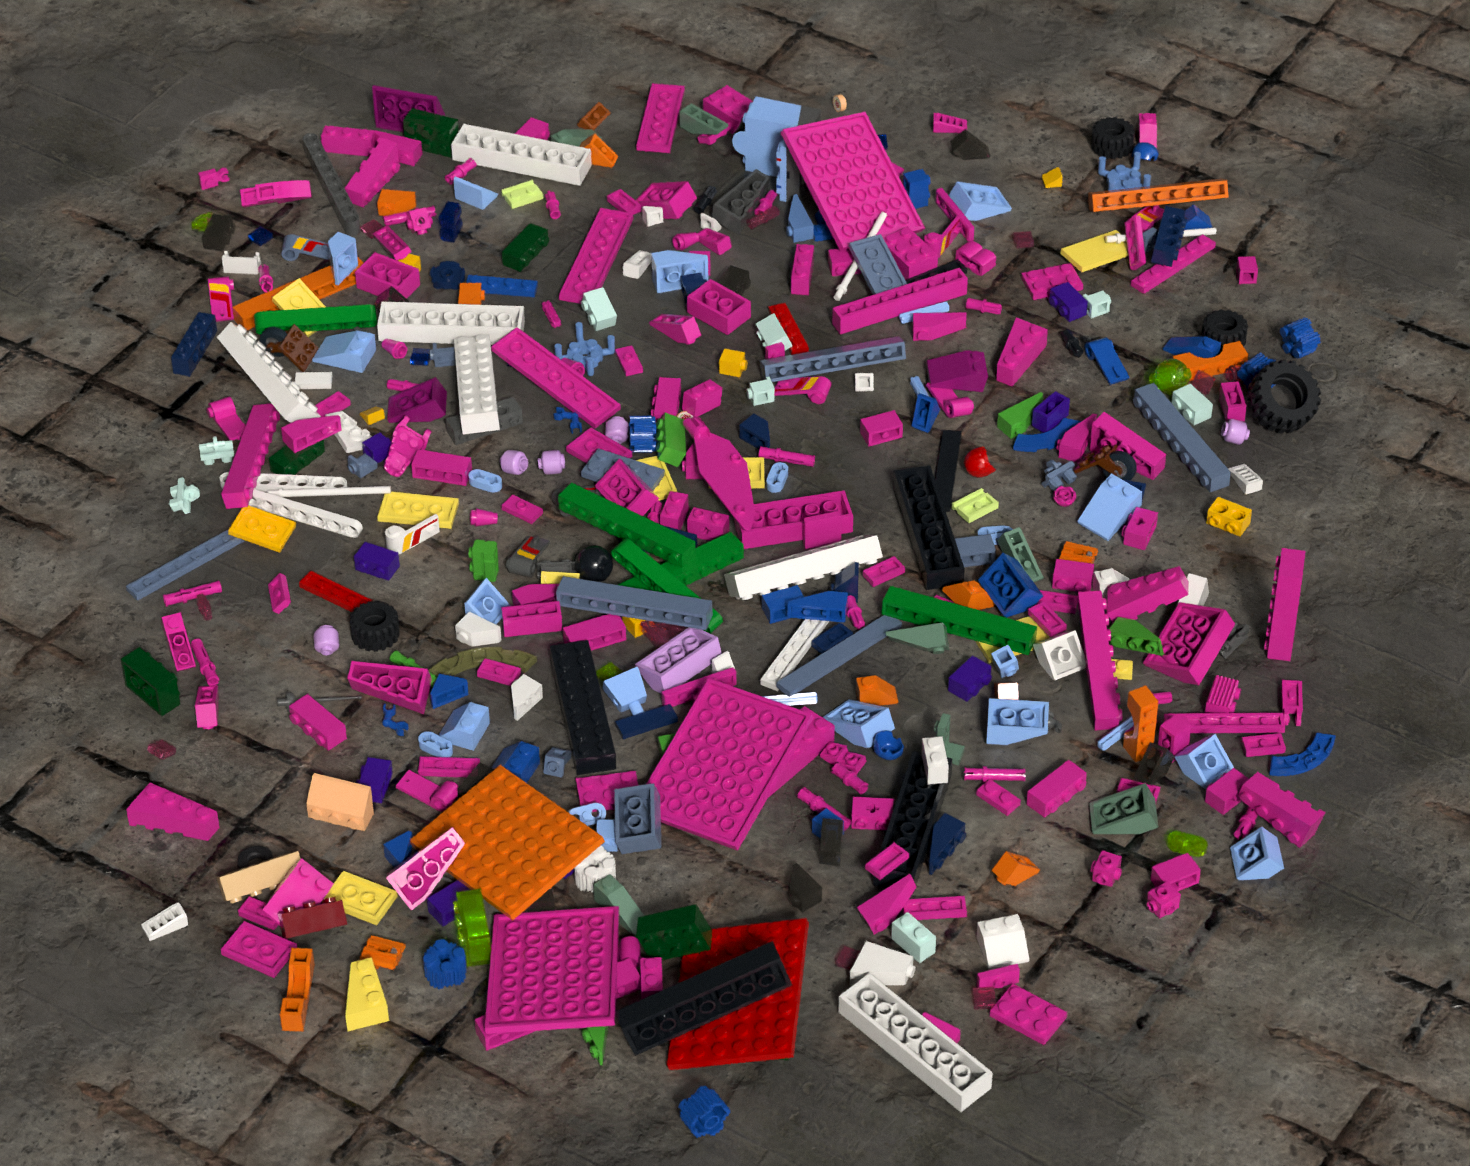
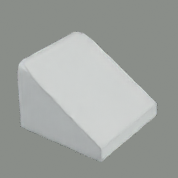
M642 207V219L647 227L663 222L662 207Z
M701 213V228H709L716 232L722 228L716 219Z
M855 373V391H874L873 373Z
M728 651L712 659V674L734 667Z

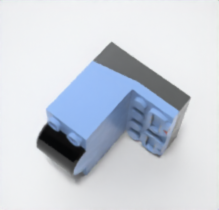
M756 96L754 101L749 104L748 112L744 113L732 134L731 141L733 147L738 153L744 155L745 171L753 172L757 169L765 175L778 177L776 180V193L780 194V201L792 203L794 194H797L801 201L808 189L780 132L786 128L821 121V109Z

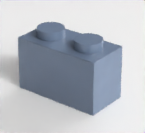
M991 534L955 539L964 567L993 564L995 562L996 549Z

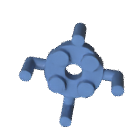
M1140 152L1134 153L1133 166L1131 168L1117 165L1111 171L1105 170L1106 158L1104 156L1099 157L1098 174L1107 178L1108 191L1150 186L1151 175L1149 174L1144 175L1143 184H1141V173L1138 171L1141 159Z
M577 322L575 324L577 342L569 344L567 355H562L561 344H555V356L560 360L568 358L581 362L587 375L593 376L594 368L598 366L600 361L602 362L603 356L615 353V337L609 335L607 337L608 348L602 349L594 339L584 341L583 324Z

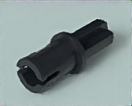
M708 186L704 194L700 195L699 201L693 208L697 214L701 215L707 206L711 205L712 199L717 193L716 187Z
M1064 330L1061 333V338L1066 343V348L1075 357L1080 358L1083 350L1079 345V340L1073 336L1071 330Z

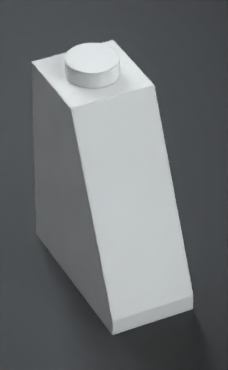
M1189 573L1187 576L1189 581L1188 596L1179 599V602L1204 606L1209 595L1207 578Z
M866 941L850 971V985L853 986L869 973L884 985H905L908 978H912L915 972L913 956Z

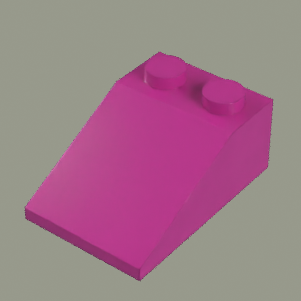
M688 181L652 183L635 201L641 204L642 207H662L664 219H679L683 215L682 213L692 206L697 197Z
M620 458L595 485L605 499L641 516H644L659 499L653 490Z
M301 858L290 868L261 912L280 926L277 913H282L283 908L295 906V909L303 908L304 903L312 901L320 904L334 883Z

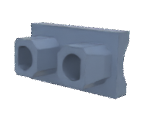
M1048 461L1046 464L1047 468L1044 470L1046 480L1041 484L1044 488L1049 486L1053 491L1064 485L1060 480L1062 478L1067 484H1071L1077 478L1073 470L1075 464L1073 461H1070L1062 466L1061 462Z

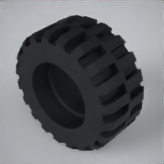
M1287 360L1273 361L1262 368L1251 380L1247 389V401H1250L1248 408L1253 411L1252 416L1260 421L1259 424L1262 427L1265 425L1267 430H1276L1277 433L1281 434L1284 432L1292 433L1295 430L1301 429L1317 413L1318 406L1321 403V398L1318 397L1321 395L1320 388H1317V380L1312 378L1313 374L1310 371L1307 372L1303 365L1300 364L1298 366L1296 362L1291 360L1288 363ZM1272 384L1283 385L1293 393L1296 399V409H1286L1274 400L1271 392Z

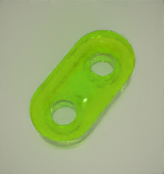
M1173 831L1167 836V847L1171 851L1182 854L1188 853L1194 857H1201L1207 852L1208 843L1203 837L1180 831Z

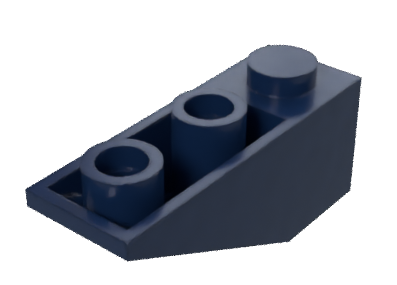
M946 813L942 815L933 827L929 861L930 875L936 869L942 867L944 860L951 856L959 843H963L966 838V823Z

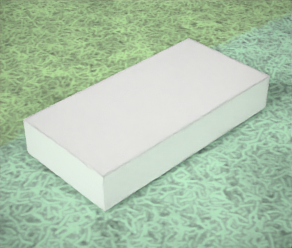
M296 372L295 383L301 389H331L333 376L332 372Z

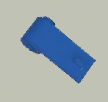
M1104 337L1085 344V353L1088 359H1096L1109 385L1130 378L1110 339Z

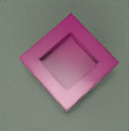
M782 342L765 347V359L785 356V346Z

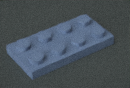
M881 234L849 243L848 247L873 295L907 284Z
M599 448L581 471V477L598 482L620 458L653 491L665 475L664 469Z

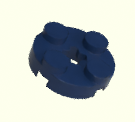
M454 261L440 262V266L436 268L433 266L430 270V280L433 283V287L435 289L458 290L460 283L465 281V269L461 268L459 263Z

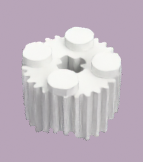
M603 846L598 847L574 868L575 884L577 888H580V891H586L587 889V892H594V884L609 874L616 879L615 858L612 854L610 855V852L604 850Z

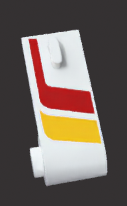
M435 514L406 531L396 525L388 527L385 531L387 549L402 554L439 533L438 515Z

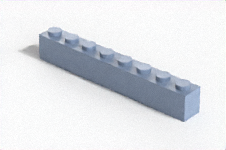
M898 336L760 360L761 376L763 380H766V377H770L772 382L902 360L906 359L905 342Z
M1155 383L1135 389L1133 398L1135 407L1150 421L1153 428L1161 434L1163 440L1167 441L1172 450L1181 458L1182 462L1189 467L1192 474L1200 480L1202 486L1206 487L1209 492L1229 486L1231 475L1229 469Z
M563 576L556 590L557 601L563 607L707 630L713 616L712 600Z

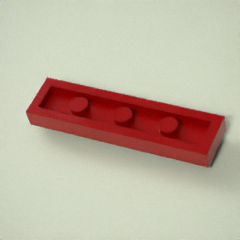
M786 303L768 306L769 314L774 313L793 345L788 349L790 354L809 352V346Z
M310 571L299 581L300 588L350 612H354V609L360 607V604H367V602L372 601L313 571Z

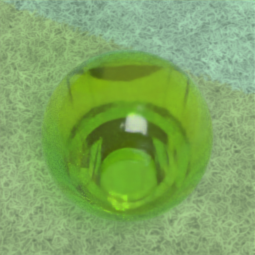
M1166 359L1157 365L1154 373H1150L1149 379L1150 384L1155 383L1162 393L1173 395V391L1189 384L1192 375L1190 368H1187L1182 361Z

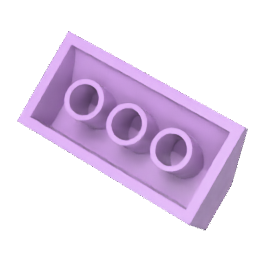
M688 627L636 663L635 667L638 666L640 674L652 690L662 694V691L684 684L687 680L712 664V659L722 654L718 637L704 630Z

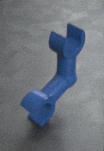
M556 407V413H553L554 419H571V433L573 434L574 428H579L581 433L582 424L579 422L578 415L575 412H567L562 407Z
M384 704L383 726L396 730V734L399 736H404L403 729L409 730L408 723L392 721V716L396 714V706L394 704L393 709L387 710L386 704Z

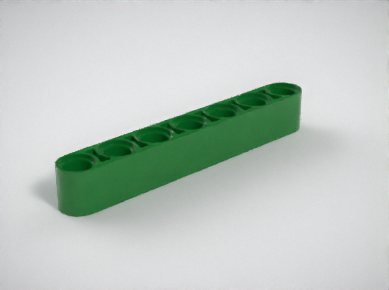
M374 305L262 311L254 314L256 333L260 335L268 327H277L286 331L293 324L302 332L353 329L357 326L360 328H370L378 324Z
M624 539L611 551L612 557L652 591L701 599L631 540ZM713 608V616L707 630H704L710 634L723 623L722 616Z

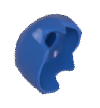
M1140 142L1135 145L1131 157H1134L1135 152H1140L1141 159H1154L1156 161L1158 149L1151 143Z
M892 731L876 733L873 747L877 756L885 760H895L902 755L904 745L900 737L898 739L894 738Z

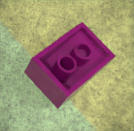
M965 350L927 360L926 365L930 387L975 392L984 391L988 378L984 352Z
M435 377L390 396L387 421L389 423H399L405 415L410 417L409 422H431L435 419H440L446 415L447 391Z

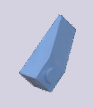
M797 194L793 195L788 226L786 227L787 235L791 237L794 243L813 239L814 225Z

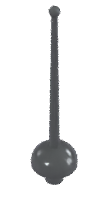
M286 692V698H278L277 705L286 706L287 712H290L289 705L299 699H296L293 693ZM359 695L353 697H331L313 699L317 702L346 699H362V696Z

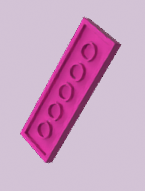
M652 83L637 141L638 151L671 152L685 86Z

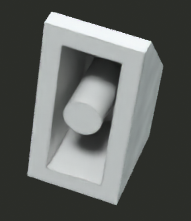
M1113 568L1095 571L1093 590L1101 591L1102 598L1107 600L1108 586L1130 579Z
M468 612L455 625L456 639L472 647L499 643L501 641L500 626L471 612Z
M525 674L516 679L511 685L514 719L518 721L543 698L542 684Z

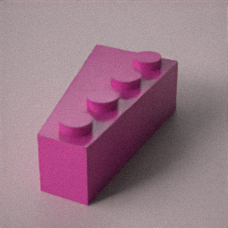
M383 137L378 138V145L376 148L372 147L369 151L370 157L368 160H363L359 173L355 172L345 187L352 204L365 207L380 192L381 188L390 181L395 173L399 171L397 142Z
M1016 317L997 364L996 381L1013 386L1047 346L1048 329Z
M1103 412L1092 423L1091 452L1097 453L1100 448L1106 445L1111 447L1117 444L1118 448L1116 451H1124L1134 458L1137 466L1136 472L1152 480L1165 468L1166 454L1107 413Z
M1178 566L1108 586L1107 614L1112 623L1118 617L1136 620L1138 619L1137 615L1146 611L1151 613L1161 604L1166 606L1188 596L1189 581L1181 567Z
M351 661L347 678L351 688L356 691L421 714L425 712L432 682L430 673L426 668Z
M1259 772L1255 773L1242 785L1238 794L1243 803L1255 810L1260 817H1263L1274 829L1280 831L1291 843L1299 848L1315 835L1326 813L1321 809L1318 811L1311 808V803L1306 800L1301 802L1294 798V793L1289 790H1281L1279 784Z
M149 783L126 809L130 826L136 827L138 824L145 826L146 829H163L165 833L170 834L175 832L183 833L185 837L209 841L220 828L217 811L152 783Z

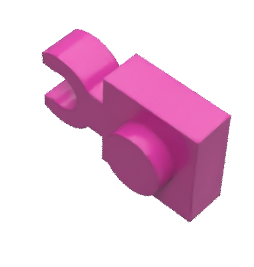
M215 168L199 172L201 189L216 187L219 181H229L228 175H224L228 174L227 168H221L218 172H216Z

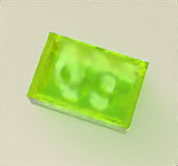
M481 889L456 892L457 901H453L454 913L457 914L454 915L457 930H459L457 931L458 942L464 949L467 967L490 964V935Z

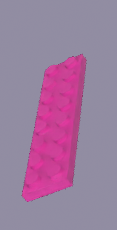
M600 208L559 293V300L581 304L583 293L602 288L634 219V213Z
M518 327L491 346L492 352L569 410L575 412L578 417L594 429L621 409V404Z

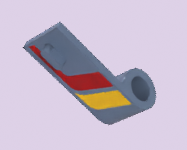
M293 234L287 235L283 239L281 255L287 261L296 260L299 257V253L329 260V247L326 242Z

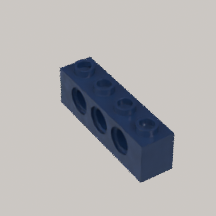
M1165 206L1152 255V263L1172 267L1173 260L1177 261L1182 242L1181 239L1185 230L1183 228H1185L1187 218L1184 217L1186 210Z
M198 312L171 356L173 374L188 377L192 375L217 333L215 315Z

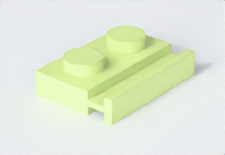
M533 180L501 190L502 196L505 197L506 202L512 209L543 199V193L534 184Z
M982 488L952 503V509L957 510V513L968 523L999 507V502L988 493H984Z

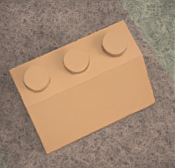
M317 773L313 774L306 803L308 817L334 825L365 831L374 815L371 787Z

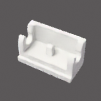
M224 251V255H222L224 273L259 274L258 267L261 265L260 253L255 252L254 258L229 257V252Z

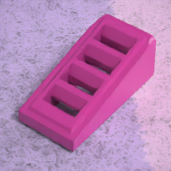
M934 113L933 132L967 133V120Z
M705 228L697 233L699 242L718 255H722L732 247L730 238L727 235L709 228Z

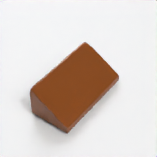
M598 102L578 122L577 126L594 131L611 112Z

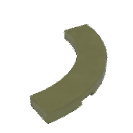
M482 647L459 652L456 656L449 659L445 658L432 666L428 671L437 677L439 674L454 676L462 671L480 667L486 658L519 667L522 672L526 673L537 662V657L517 649L512 651L504 650L502 647Z

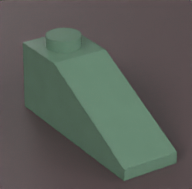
M692 103L680 110V127L692 134H719L729 127L728 123Z
M564 129L551 135V141L580 147L581 143L594 133L600 139L602 137L592 129Z
M1021 528L1003 533L997 540L1002 552L1017 559L1033 582L1042 580L1044 577Z
M944 623L886 632V636L892 641L927 652H933V654L944 653V650H949L947 627Z
M609 874L594 884V900L601 907L619 906V923L635 937L638 917L644 916V914L623 885Z

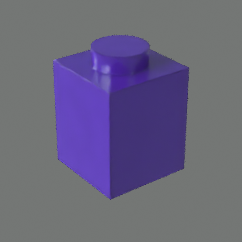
M381 433L370 437L362 442L363 455L367 454L377 463L387 459L391 440Z

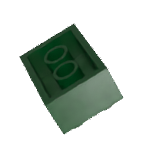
M412 108L403 119L405 137L421 141L422 151L452 158L451 144L459 132L458 119Z
M138 647L121 658L125 686L160 716H164L181 705L176 675L165 669L161 662L153 659L149 652H145Z
M697 904L638 917L636 937L649 958L661 957V960H667L711 950L712 929Z

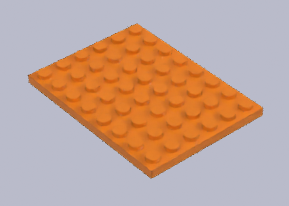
M501 765L495 768L410 840L411 846L419 851L453 827L465 842V845L446 872L512 921L605 842L603 836Z

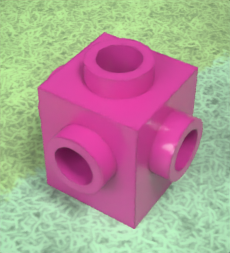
M426 207L407 213L408 220H406V223L412 234L422 235L428 233L427 230L431 228L433 221L431 215H428Z
M1102 850L1098 860H1094L1090 871L1093 872L1092 881L1112 887L1115 880L1120 879L1122 873V856Z
M1167 881L1158 887H1153L1148 892L1146 906L1150 912L1160 919L1165 915L1172 914L1179 908L1181 894Z

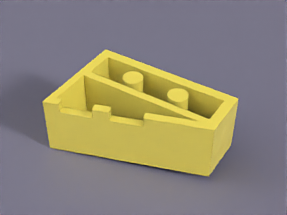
M372 957L351 962L345 1015L347 1031L389 1021L387 1003Z

